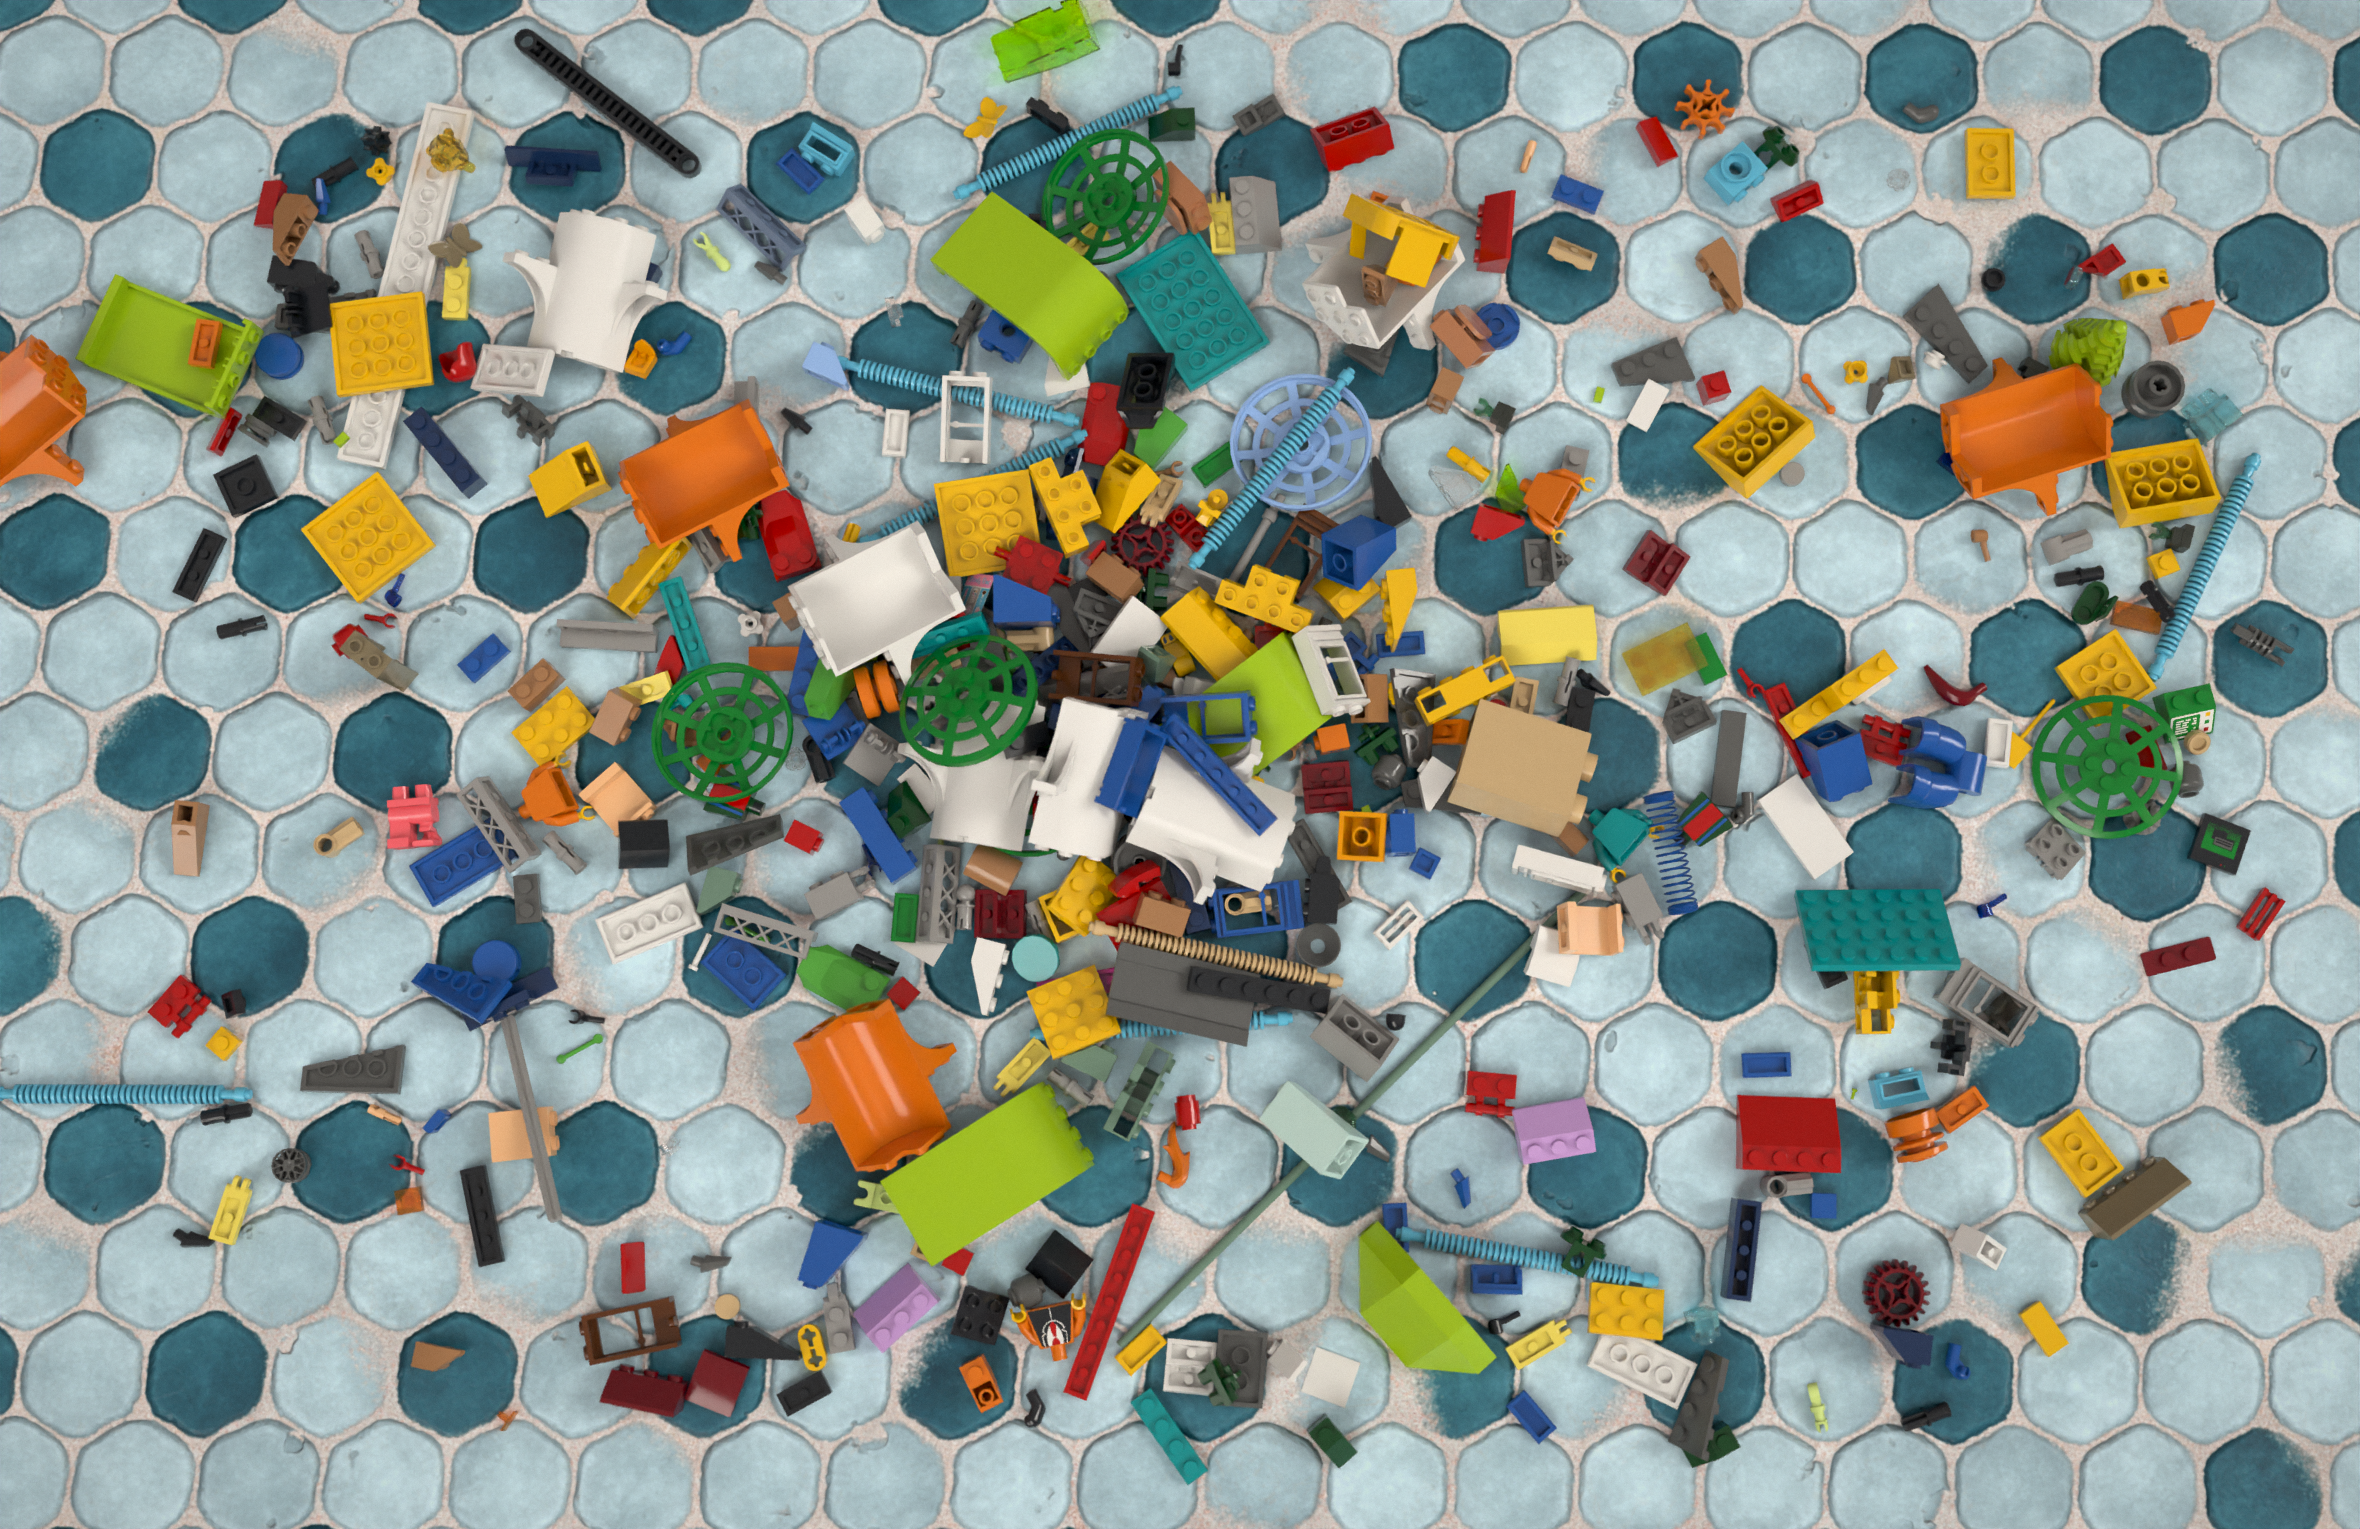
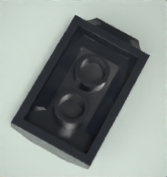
M1128 353L1116 405L1117 412L1123 418L1128 429L1154 428L1164 411L1170 382L1175 376L1174 353Z

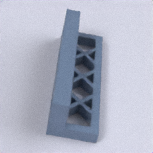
M742 184L726 189L716 210L778 267L781 272L785 271L792 258L803 253L807 245ZM728 201L734 205L735 214H732L725 208ZM743 217H747L750 220L752 229H747L744 226ZM760 232L767 236L768 245H764L761 242ZM776 248H780L786 254L783 261L777 257Z

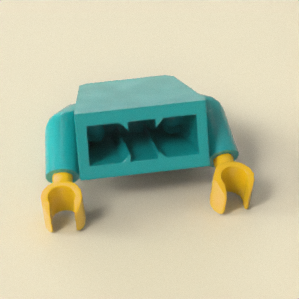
M1612 808L1606 816L1596 809L1588 818V821L1596 826L1592 831L1594 837L1592 845L1596 857L1606 871H1610L1609 878L1615 883H1618L1615 879L1617 872H1620L1624 878L1626 877V873L1616 868V866L1621 867L1647 836L1652 839H1659L1660 837L1656 834H1651L1655 828L1659 831L1665 830L1663 825L1649 827V825L1653 824V820L1647 819L1648 816L1638 809L1622 808L1619 810Z

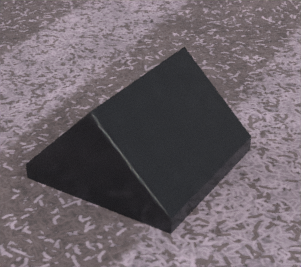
M667 819L618 821L619 869L668 867L670 842Z
M1055 1229L1025 1270L1037 1279L1041 1278L1048 1288L1064 1299L1094 1259Z

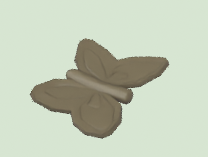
M460 221L453 226L451 233L453 240L448 236L445 239L446 242L435 241L428 246V250L433 255L439 258H446L448 264L453 268L460 266L462 256H467L466 252H475L482 249L480 243L469 239V231L464 223Z

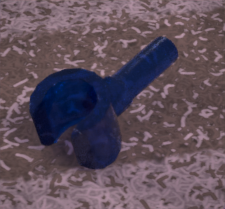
M402 573L399 574L392 590L390 589L385 593V600L394 608L402 601V597L397 594L406 576Z
M861 845L869 864L868 874L873 876L870 871L872 865H877L881 873L882 868L878 862H875L867 845Z
M2003 893L1993 901L1978 905L1976 909L1979 918L1994 915L1991 907H1995L2007 899V895Z

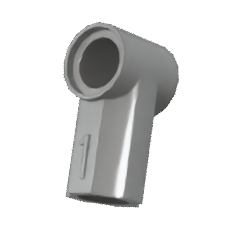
M2086 529L2063 537L2060 535L2040 543L2050 566L2062 562L2072 555L2093 548V538Z
M1810 1172L1767 1175L1760 1182L1761 1192L1765 1196L1773 1198L1813 1193L1814 1187ZM1773 1180H1776L1778 1183V1190L1775 1193L1770 1189V1184Z

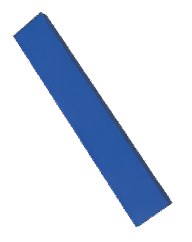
M1177 712L1173 713L1161 726L1160 731L1168 735L1167 740L1258 836H1261L1278 819Z

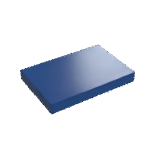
M739 930L734 932L742 935V933ZM724 935L700 962L753 1011L762 1004L787 976L780 967L753 943Z

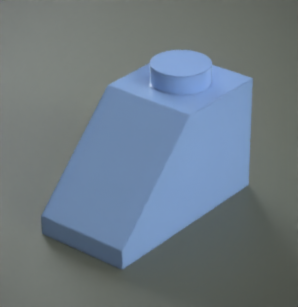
M813 342L802 365L804 372L848 391L850 386L834 347L825 342H821V344Z

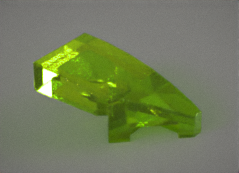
M1506 464L1497 485L1495 497L1500 509L1514 513L1526 508L1527 504L1523 502L1524 498L1518 488L1517 479L1510 464Z

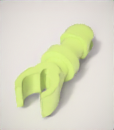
M700 232L705 238V244H699L697 239H693V242L707 252L706 256L709 259H713L721 271H728L731 267L730 262L719 253L720 250L717 246L712 245L708 235Z
M1817 1382L1807 1384L1812 1404L1810 1410L1814 1412L1816 1429L1821 1433L1819 1425L1824 1424L1827 1432L1829 1427L1824 1415L1826 1408L1825 1404L1821 1402Z

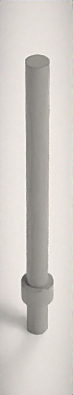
M1277 493L1274 500L1283 503L1286 497ZM1270 506L1269 509L1266 508L1262 515L1263 520L1229 577L1230 580L1239 581L1269 526L1276 521L1278 517L1277 512L1280 508ZM1217 604L1219 608L1223 609L1224 606Z

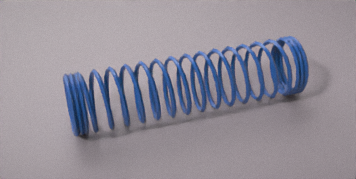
M1663 791L1644 796L1643 801H1645L1644 804L1673 801L1660 807L1647 809L1646 812L1674 809L1664 814L1648 817L1647 819L1676 816L1661 823L1651 824L1649 827L1678 824L1665 830L1651 832V834L1679 832L1672 836L1655 839L1652 842L1682 839L1669 845L1654 848L1659 850L1668 847H1683L1673 852L1656 855L1658 858L1667 855L1685 854L1682 857L1658 863V865H1663L1671 862H1686L1680 866L1659 871L1662 873L1687 869L1683 873L1661 878V880H1667L1676 877H1690L1678 883L1662 886L1667 888L1682 884L1691 885L1681 890L1664 893V895H1672L1680 892H1693L1682 898L1666 900V903L1686 899L1694 900L1675 904L1667 908L1669 915H1681L1698 910L1699 905L1696 902L1697 899L1691 897L1696 892L1688 890L1694 884L1688 882L1692 879L1691 875H1687L1691 869L1684 867L1689 863L1688 860L1683 859L1687 856V853L1680 852L1686 847L1679 844L1683 842L1684 838L1676 837L1683 832L1680 829H1675L1681 823L1672 822L1679 818V815L1671 814L1678 809L1671 806L1676 802L1674 800L1675 794L1674 791Z

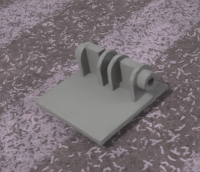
M869 722L843 763L872 783L880 786L895 763H903L906 760V756L897 753L898 745L900 744L898 741Z
M2053 817L2033 839L2030 838L2024 843L2026 846L2025 850L2033 857L2038 855L2035 861L2039 862L2042 860L2043 862L2040 866L2042 868L2045 867L2044 869L2051 875L2050 877H2055L2056 880H2063L2086 853Z

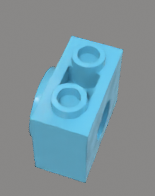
M1742 141L1710 168L1703 179L1729 206L1733 201L1740 202L1748 194L1746 190L1751 186L1756 188L1765 179L1763 175L1768 168ZM1729 169L1737 170L1739 175H1733Z

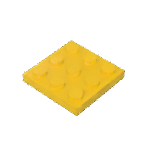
M2116 629L2105 634L2054 668L2076 701L2098 695H2119L2138 701L2157 689ZM2113 702L2091 703L2081 708L2089 719L2111 716ZM2123 704V710L2131 705Z
M1095 965L1026 991L1053 1060L1122 1033L1116 1017L1105 1015L1108 997Z

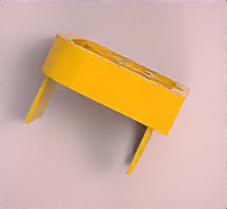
M1351 193L1342 215L1352 221L1350 256L1364 260L1367 229L1390 240H1393L1394 236H1399L1392 257L1384 266L1387 268L1385 274L1424 288L1438 254L1443 255L1445 259L1451 260L1460 236L1427 219Z

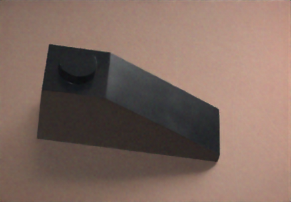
M1374 456L1370 462L1373 515L1375 517L1373 519L1398 529L1410 522L1412 516L1378 458Z
M735 1320L734 1324L726 1328L725 1357L799 1361L803 1358L802 1352L759 1327L749 1325V1321Z

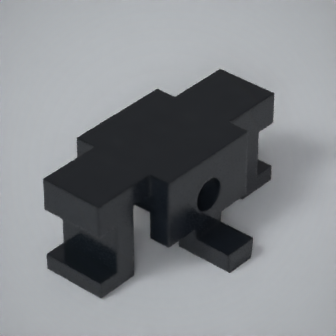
M1943 1019L1942 1029L1955 1031V1036L1943 1034L1942 1042L1931 1041L1930 1048L1941 1050V1058L1952 1060V1064L1938 1063L1937 1072L1964 1076L1966 1062L1970 1061L1972 1037H1969L1970 1023Z

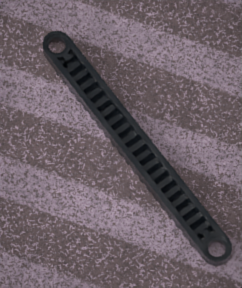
M522 29L516 33L514 37L515 46L524 56L541 70H544L549 76L560 82L570 92H573L578 98H581L592 109L594 108L599 114H602L621 131L623 130L634 141H637L642 147L653 153L655 157L685 178H694L700 173L701 163L693 152L530 29ZM531 37L533 38V43L529 47L521 46L522 39ZM687 160H692L695 162V166L692 170L686 171L683 169V163Z

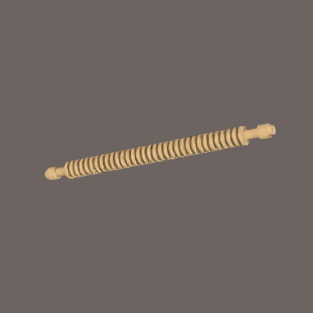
M1095 920L1094 922L1090 921L1088 925V931H1091L1093 935L1102 936L1104 934L1113 936L1117 943L1121 940L1124 943H1133V945L1151 948L1152 946L1154 950H1157L1158 947V951H1163L1164 949V952L1167 953L1170 951L1171 954H1175L1176 952V955L1179 956L1182 954V956L1187 957L1188 955V958L1193 959L1194 957L1196 960L1200 958L1201 961L1206 960L1209 963L1212 961L1213 964L1218 963V965L1222 966L1224 964L1226 967H1236V969L1248 970L1249 972L1254 971L1257 974H1266L1267 976L1278 977L1279 979L1284 978L1285 980L1296 981L1297 983L1302 982L1311 986L1315 982L1324 983L1327 987L1335 989L1343 985V978L1339 974L1330 972L1328 974L1317 972V967L1311 968L1309 965H1299L1297 962L1293 964L1292 961L1287 962L1284 959L1281 961L1279 958L1275 960L1274 957L1269 959V956L1265 955L1263 957L1261 954L1257 956L1256 953L1251 955V952L1248 951L1245 953V951L1240 950L1239 952L1238 949L1233 950L1230 947L1227 949L1225 946L1221 948L1220 945L1215 946L1212 943L1209 945L1208 942H1197L1194 939L1191 941L1190 938L1184 939V937H1180L1178 940L1177 936L1172 938V935L1168 934L1166 937V933L1162 932L1160 935V932L1156 931L1154 934V930H1149L1148 932V929L1144 928L1142 931L1141 927L1136 929L1135 926H1131L1130 928L1127 924H1125L1123 929V923H1119L1118 927L1105 925L1103 921Z

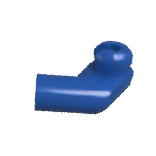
M1949 1342L1945 1365L1953 1377L1958 1380H1966L1970 1376V1369L1965 1367L1959 1359L1962 1346Z

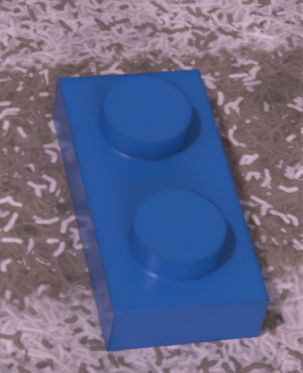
M1560 174L1551 198L1594 215L1604 191Z
M492 633L457 666L473 683H476L511 651Z

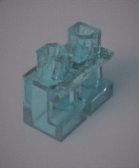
M2211 387L2198 396V399L2205 406L2202 410L2194 401H2191L2180 410L2187 420L2183 425L2191 429L2201 446L2244 415L2225 393L2219 396Z

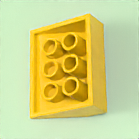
M1760 385L1700 439L1693 448L1731 488L1748 499L1815 438L1812 420Z
M2198 438L2111 452V458L2105 459L2111 504L2119 529L2209 514L2214 511L2221 500Z

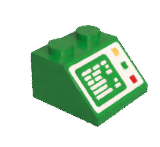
M2210 683L2163 693L2152 698L2156 712L2169 724L2178 741L2184 740L2185 736L2193 730H2202L2206 734L2213 733L2216 704ZM2163 734L2164 743H2171L2167 734Z

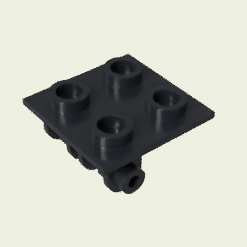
M326 281L297 290L293 286L284 287L285 291L282 293L285 297V303H287L284 308L288 310L285 312V315L288 319L287 329L290 331L291 338H297L333 327Z
M965 1286L950 1334L995 1345L1009 1297L980 1290L975 1286Z

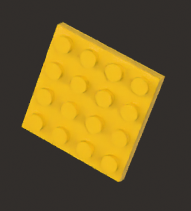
M422 291L330 303L333 325L330 328L337 396L341 398L434 385L425 294Z
M1029 469L934 483L949 576L963 577L1005 570L1006 560L993 555L995 551L1003 555L1004 553L995 549L998 546L1010 552L1015 547L1020 535L1040 543Z
M378 471L301 529L359 604L363 603L436 547V544Z

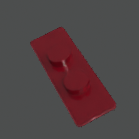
M2210 937L2140 954L2146 976L2148 977L2216 959Z

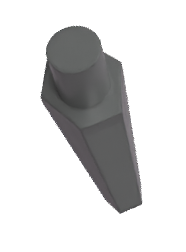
M757 261L754 265L769 280L774 279L781 285L788 278L778 271L779 268L760 261Z
M1880 377L1876 383L1869 384L1866 410L1869 415L1874 414L1884 395L1882 390L1888 384V380L1884 377Z
M1371 1134L1370 1138H1367L1369 1142L1365 1146L1367 1152L1389 1163L1390 1153Z
M693 1255L690 1265L701 1268L700 1272L704 1273L728 1266L732 1257L706 1255L705 1258Z

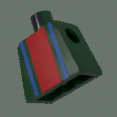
M721 768L717 777L734 776V774ZM739 782L714 784L709 796L726 797L739 794L742 791ZM755 792L737 801L705 803L703 810L710 814L745 821L749 812L761 816L766 803L755 799L757 794Z
M1700 791L1678 818L1677 822L1681 823L1680 826L1683 832L1676 837L1684 838L1683 842L1679 844L1686 846L1693 840L1701 847L1731 829L1733 824L1707 795ZM1673 839V840H1674L1675 842H1678V841H1680V840H1682V839Z

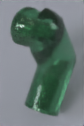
M1340 1105L1333 1109V1112L1356 1129V1116L1347 1107Z

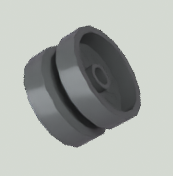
M2160 360L2148 362L2129 375L2123 383L2121 391L2123 404L2137 418L2146 420L2158 418L2178 405L2183 398L2185 392L2184 378L2178 368L2169 362Z
M1127 834L1122 836L1116 843L1113 854V866L1116 876L1130 867L1141 863L1139 860L1137 862L1135 860L1142 858L1144 861L1152 860L1160 867L1161 876L1158 877L1161 879L1167 866L1166 858L1153 851L1126 842ZM1139 882V888L1142 887V886H1144L1145 884H1147V883H1149V882H1145V883Z

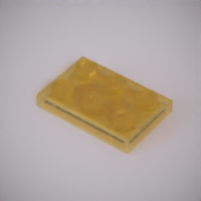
M1687 622L1621 654L1642 697L1708 666Z

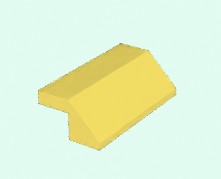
M1593 604L1498 611L1497 632L1500 638V656H1504L1508 666L1565 662L1566 656L1581 661L1596 660L1597 632Z

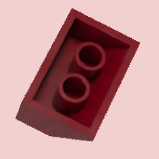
M620 1364V1367L617 1366L611 1369L599 1401L605 1404L673 1418L683 1411L684 1398L689 1381L683 1380V1376L677 1374H668V1377L658 1375L659 1371L644 1369V1372L634 1370L635 1366Z

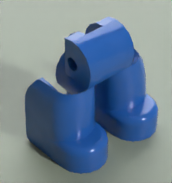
M1921 716L1902 719L1901 724L1921 728L1919 743L1914 748L1899 750V755L1939 762L1945 765L1946 769L1943 774L1930 771L1927 767L1912 763L1897 765L1896 770L1914 774L1912 788L1906 795L1888 798V802L1919 809H1934L1953 804L1958 796V792L1971 796H1980L1982 794L1987 756L1966 751V739L1964 736L1951 727L1939 724L1936 720Z

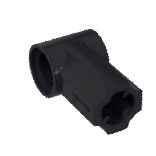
M811 735L807 736L803 740L802 747L808 758L816 784L825 783L836 778L831 760L827 761L820 749L814 753L809 751V745L814 740Z

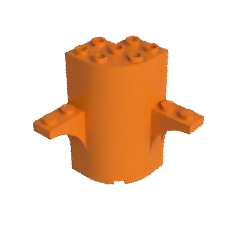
M32 334L9 354L0 351V487L14 478L29 474L51 475L66 480L74 486H78L83 481L85 469L80 462L68 457L58 445L52 443L85 416L87 405L85 394L87 390L69 368L68 361L61 355L57 356L43 340L35 338Z
M2002 357L1992 360L1993 381L1987 387L1975 394L1940 404L1943 443L1946 453L1950 452V457L1953 460L1951 468L1961 486L1973 500L2004 490L2024 489L2035 494L2037 505L2047 516L2057 514L2056 504L2059 502L2056 492V484H2058L2057 474L2111 458V447H2113L2111 427H2113V419L2100 406L2101 385L2078 363L2023 379Z
M749 398L722 412L699 420L683 421L678 419L676 415L667 418L668 428H666V431L669 435L667 439L619 462L620 471L618 475L621 479L620 485L626 495L630 493L633 499L631 503L635 509L633 511L634 516L639 524L644 523L647 529L645 534L651 544L655 542L659 550L709 526L713 536L720 537L722 541L720 547L725 556L730 555L733 562L742 559L737 535L739 525L746 512L763 498L790 486L782 462Z
M890 998L870 1001L848 1008L846 1013L837 1017L835 1015L829 1017L793 1042L807 1071L812 1089L811 1103L795 1115L799 1124L810 1123V1125H815L826 1121V1123L832 1122L856 1171L890 1170L898 1164L897 1161L909 1154L919 1156L929 1151V1146L944 1138V1133L952 1127L928 1077L935 1073L934 1070L938 1066L948 1063L950 1061L949 1057L957 1052L953 1043L936 1045L930 1049L915 1042L904 1029Z

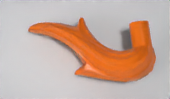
M1174 1121L1168 1130L1167 1145L1162 1146L1171 1157L1173 1172L1169 1175L1160 1170L1156 1179L1171 1188H1180L1186 1183L1188 1178L1190 1152L1183 1154L1176 1137V1122Z

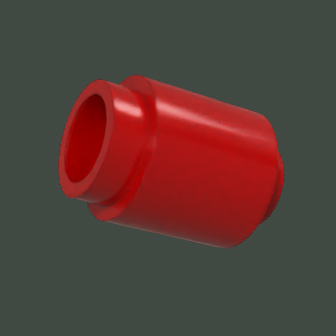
M1195 1094L1176 1096L1177 1103H1174L1177 1126H1182V1130L1197 1129L1196 1124L1201 1123L1199 1100H1196Z

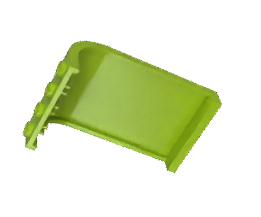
M993 191L930 259L937 272L943 276L945 274L1027 334L1045 351L1056 365L1061 376L1068 381L1079 373L1082 365L1095 355L1098 347L1111 337L1114 329L1123 323L1130 313L1118 290L1094 265Z
M115 274L75 359L85 366L202 413L225 419L264 335V331L254 322L245 318L242 323L246 326H239L131 283L124 277ZM196 319L220 321L223 324L215 369L191 367L188 364Z
M1286 629L1202 692L1216 693L1250 690L1251 696H1255L1256 710L1252 711V718L1257 721V735H1254V738L1261 741L1260 751L1263 752L1259 765H1254L1252 768V777L1333 716L1332 714H1321L1292 640V636L1295 634L1292 631L1288 633ZM1241 698L1204 700L1206 703L1204 708L1206 735L1243 733ZM1190 701L1187 704L1189 726L1200 736L1202 735L1201 710L1198 706L1200 701ZM1249 742L1207 745L1219 757H1225L1238 752Z
M1043 1081L1022 1092L880 1181L931 1267L1095 1165L1092 1161L1094 1160L1092 1152L1088 1147L1084 1148L1079 1140L1081 1135L1078 1129L1070 1125L1067 1120L1069 1117L1067 1111L1062 1105H1058L1054 1098L1056 1094L1049 1084L1046 1085Z

